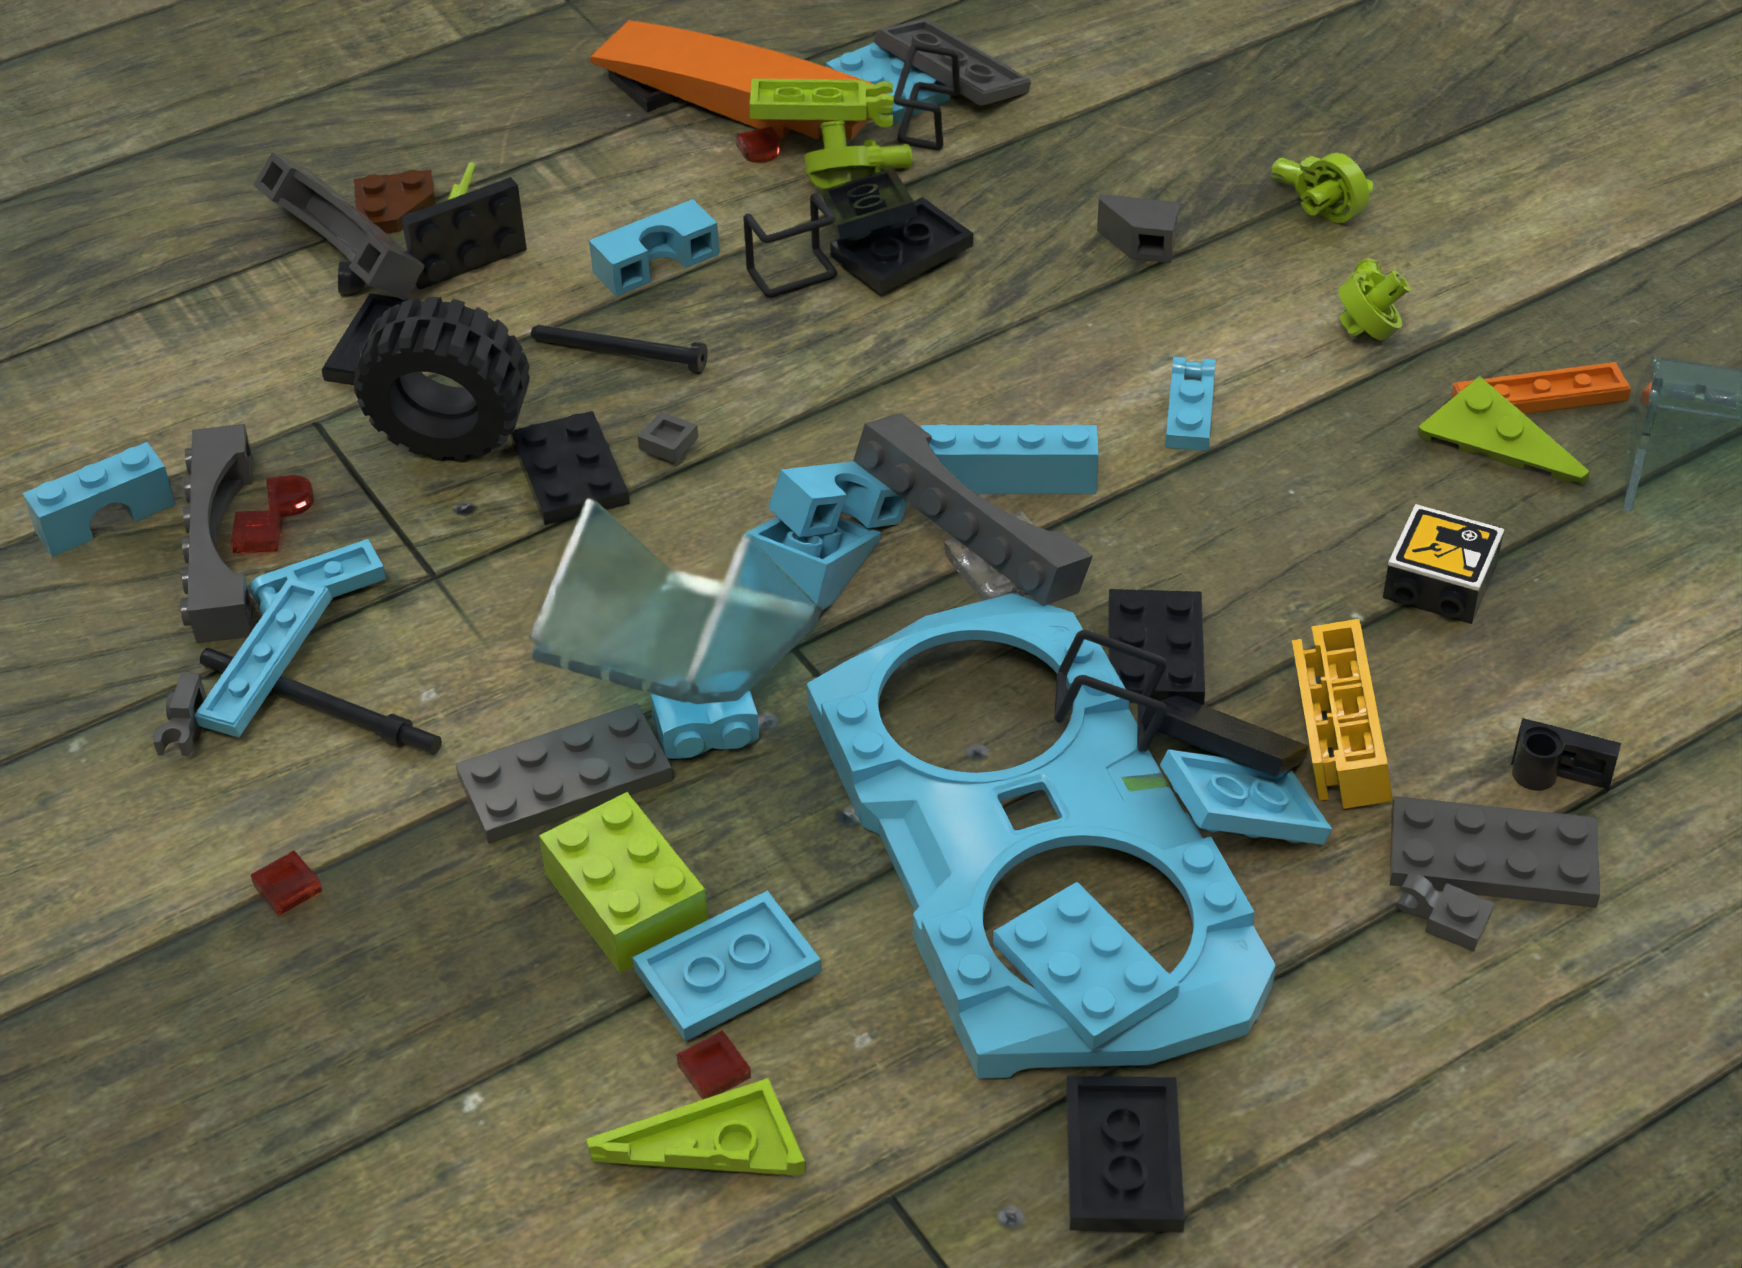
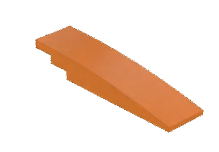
M628 20L590 56V63L780 138H784L791 130L818 139L822 135L820 124L836 120L750 119L752 79L863 80L810 61L747 43L695 31ZM866 117V121L844 120L846 124V139L852 140L871 118Z

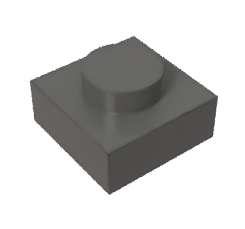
M660 412L638 435L639 450L676 463L698 439V427L691 422Z

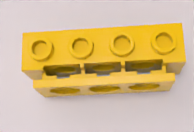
M1360 619L1312 626L1315 649L1303 650L1302 639L1292 640L1319 801L1329 800L1327 786L1339 784L1343 809L1392 802L1387 757ZM1315 676H1320L1322 684H1316ZM1323 711H1326L1327 719H1328V720H1324V721H1323V718H1322V712H1323ZM1330 747L1333 748L1334 757L1329 758L1328 752Z

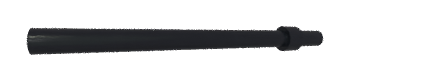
M205 648L200 655V664L223 673L234 657L211 648ZM280 676L270 691L379 733L383 741L399 747L407 744L433 755L441 747L442 739L440 736L414 727L409 719L393 713L385 716L284 676Z

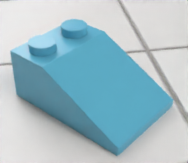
M776 516L745 533L734 584L747 588L749 594L756 598L775 599L785 603L794 613L806 616L815 615L835 602L878 544L882 532L839 517L834 533L799 537Z

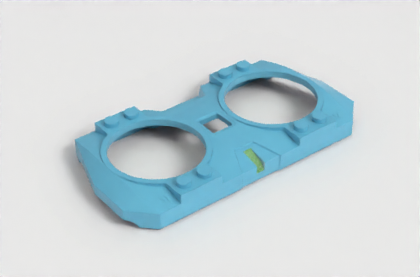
M1014 593L924 616L807 683L809 712L862 827L879 834L915 911L913 913V939L977 1079L1010 1078L1014 1073L1027 1068L1151 1065L1248 1035L1252 1025L1258 1020L1272 990L1275 963L1253 926L1255 912L1212 837L1203 838L1189 813L1183 811L1148 749L1145 752L1138 750V724L1129 710L1128 700L1082 685L1072 704V715L1069 724L1062 736L1052 747L1040 756L1022 765L993 772H959L926 763L914 757L897 744L883 725L878 705L881 692L889 677L909 658L937 645L964 640L1000 642L1018 647L1037 656L1058 674L1059 668L1076 634L1083 630L1073 612L1051 605L1043 606L1036 600ZM1084 639L1067 674V689L1069 690L1073 680L1078 675H1087L1126 689L1101 645ZM1039 790L1045 791L1059 819L1021 830H1014L1000 801ZM1076 845L1101 846L1127 852L1145 860L1159 869L1174 883L1184 897L1192 918L1193 935L1191 943L1181 962L1170 973L1179 983L1178 998L1094 1050L1035 988L1020 980L1001 963L989 945L983 925L986 902L998 881L1023 860L1059 847Z

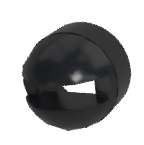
M339 261V294H355L366 285V282L349 268L351 262Z

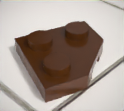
M409 170L404 173L382 176L374 174L354 179L356 209L386 234L398 233L403 230L402 216L435 205L431 170Z

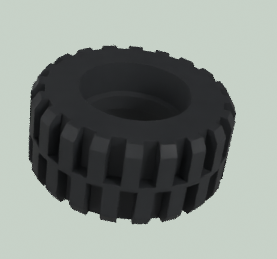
M428 297L424 302H420L419 298L402 302L401 306L399 304L392 306L383 313L382 317L377 318L371 328L354 373V392L364 416L370 415L369 421L378 432L384 431L387 434V439L398 446L401 443L409 447V452L420 455L421 452L430 454L432 459L445 460L446 457H454L455 461L467 460L472 454L477 458L491 452L492 449L500 447L507 441L508 435L513 433L530 380L528 371L530 367L525 353L522 352L521 344L515 335H508L509 330L507 326L499 319L493 321L488 317V312L479 307H476L474 310L464 306L465 302L453 299L451 302H444L441 297ZM421 372H431L446 376L463 387H452L438 383Z

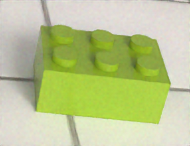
M628 792L539 835L545 875L620 974L634 967L632 957L708 920L705 888Z

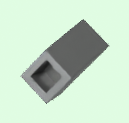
M1100 194L1097 231L1130 259L1171 263L1177 235L1179 202Z

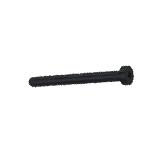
M536 325L531 329V337L536 341L688 364V369L694 372H702L707 362L708 351L707 345L704 343L693 342L689 348L545 325Z

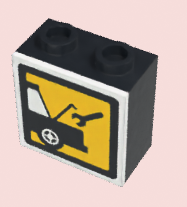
M1415 504L1388 562L1383 598L1472 624L1496 569L1504 529Z

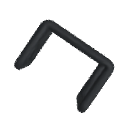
M914 43L909 47L893 97L896 105L906 107L897 139L902 144L940 150L944 146L941 109L938 105L919 102L916 99L919 90L958 95L961 91L959 56L953 49ZM916 51L951 57L953 88L917 82L912 87L909 100L901 98ZM913 109L934 112L936 142L905 137Z
M816 193L810 196L811 222L766 235L751 214L747 213L743 217L747 271L767 297H774L832 279L837 275L836 268L820 249L819 228L831 225L835 221V216ZM818 209L826 218L819 219ZM752 230L763 243H772L811 231L812 250L827 272L770 289L754 266Z
M1089 630L1079 631L1057 674L1055 721L1062 723L1065 720L1082 685L1138 704L1137 748L1140 752H1145L1149 748L1167 712L1164 703L1151 698L1167 667L1165 658ZM1084 639L1156 664L1157 666L1142 695L1087 675L1075 677L1066 694L1067 674ZM1146 707L1156 710L1148 728L1141 723Z

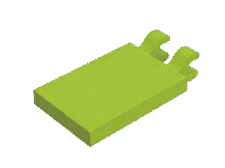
M752 79L750 119L866 121V117H870L878 126L890 127L893 125V115L882 114L892 112L894 99L892 95L882 93H893V84L888 81L866 84V80Z

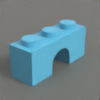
M693 199L589 240L592 271L616 297L651 283L649 261L661 257L677 260L686 269L720 255L717 222Z
M148 442L128 448L117 455L95 464L87 465L78 471L56 480L45 482L39 487L22 493L34 530L52 557L94 540L90 529V522L93 515L105 505L122 503L135 522L176 505L165 465Z
M853 461L781 469L768 508L799 537L834 533L841 512L855 517L867 528L901 524L908 502Z

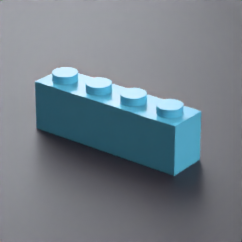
M921 425V428L932 436L929 446L939 461L960 482L976 494H1096L1098 471L1097 425Z

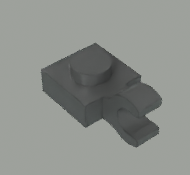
M181 673L175 692L168 694L166 714L170 721L159 726L153 734L157 755H164L166 746L171 742L178 741L182 756H188L193 750V741H198L202 727L198 726L194 715L206 699L200 673Z
M1409 873L1402 885L1401 891L1403 893L1396 907L1407 914L1428 919L1425 932L1474 952L1491 917L1495 903L1448 883L1445 884L1442 893H1439L1428 879L1419 874Z

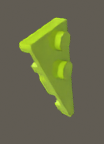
M1481 376L1476 378L1418 426V435L1427 441H1431L1432 437L1458 444L1461 451L1471 454H1484L1494 461L1524 469L1526 464L1551 472V478L1565 482L1574 481L1583 485L1589 480L1590 471Z
M769 1078L586 1138L592 1162L794 1176L806 1173L804 1157Z

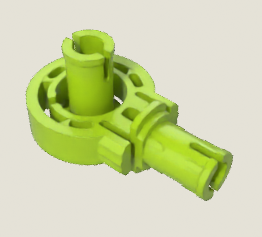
M844 120L828 121L820 124L824 149L804 155L806 176H809L812 184L819 189H826L872 175L881 170L891 168L908 169L911 168L913 161L912 150L908 144L880 147L874 140H866L863 146H847L846 124Z
M1331 153L1321 159L1313 156L1306 157L1300 164L1282 157L1275 161L1271 173L1278 174L1272 176L1275 182L1295 187L1296 193L1303 200L1301 205L1306 213L1313 216L1320 213L1334 223H1344L1362 213L1368 205L1369 194L1374 189L1373 182L1365 178L1360 167L1351 158L1341 153Z
M1363 259L1356 265L1355 272H1352L1348 280L1338 288L1340 299L1346 308L1339 318L1351 336H1357L1366 331L1375 339L1385 341L1402 326L1400 314L1394 303L1404 294L1410 292L1411 288L1403 276L1398 280L1400 276L1398 271L1392 270L1385 277L1382 274L1380 264L1376 266V260Z

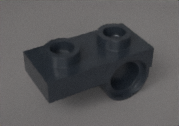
M1522 718L1511 765H1513L1512 775L1519 785L1535 791L1546 790L1552 787L1556 782L1557 776L1609 790L1621 743Z

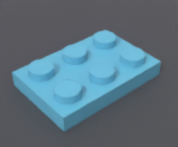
M873 42L868 46L845 53L841 57L826 62V67L874 84L882 81L891 82L893 84V93L887 94L894 97L905 61ZM912 65L901 98L909 100L912 87L917 82L941 86L946 85ZM919 90L916 101L940 105L950 101V95ZM894 103L892 112L882 115H893V124L902 121L906 107L898 106ZM913 109L911 117L925 110Z
M1169 749L1160 764L1171 782L1173 790L1180 796L1192 815L1194 823L1205 831L1212 833L1224 831L1244 834L1251 838L1269 837L1284 839L1295 844L1306 842L1324 845L1332 831L1331 826L1291 769L1273 777L1227 758Z
M1078 882L993 931V944L1093 1050L1178 998L1179 983Z
M768 891L632 957L634 971L685 1042L822 972L820 957Z

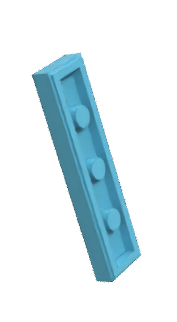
M290 578L287 579L195 713L194 717L198 726L235 737L241 736L332 600L328 588Z

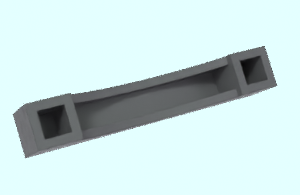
M272 152L256 179L254 186L271 201L300 218L335 245L351 261L349 268L367 284L405 301L412 287L417 283L425 265L308 168Z
M902 413L864 424L853 460L859 466L1043 606L1080 592L1093 557L1091 553L1061 531L1053 533L1027 523L994 506L970 490L950 473L933 453L929 446L932 436Z
M245 424L192 430V448H185L186 468L191 476L184 477L185 496L190 506L183 507L184 525L189 536L182 537V548L185 562L189 564L188 567L181 568L183 590L185 594H188V598L180 600L181 617L184 626H192L196 643L248 637L252 632V601L244 572L234 573L223 562L217 553V538L220 524L229 504L244 485L253 484V455Z

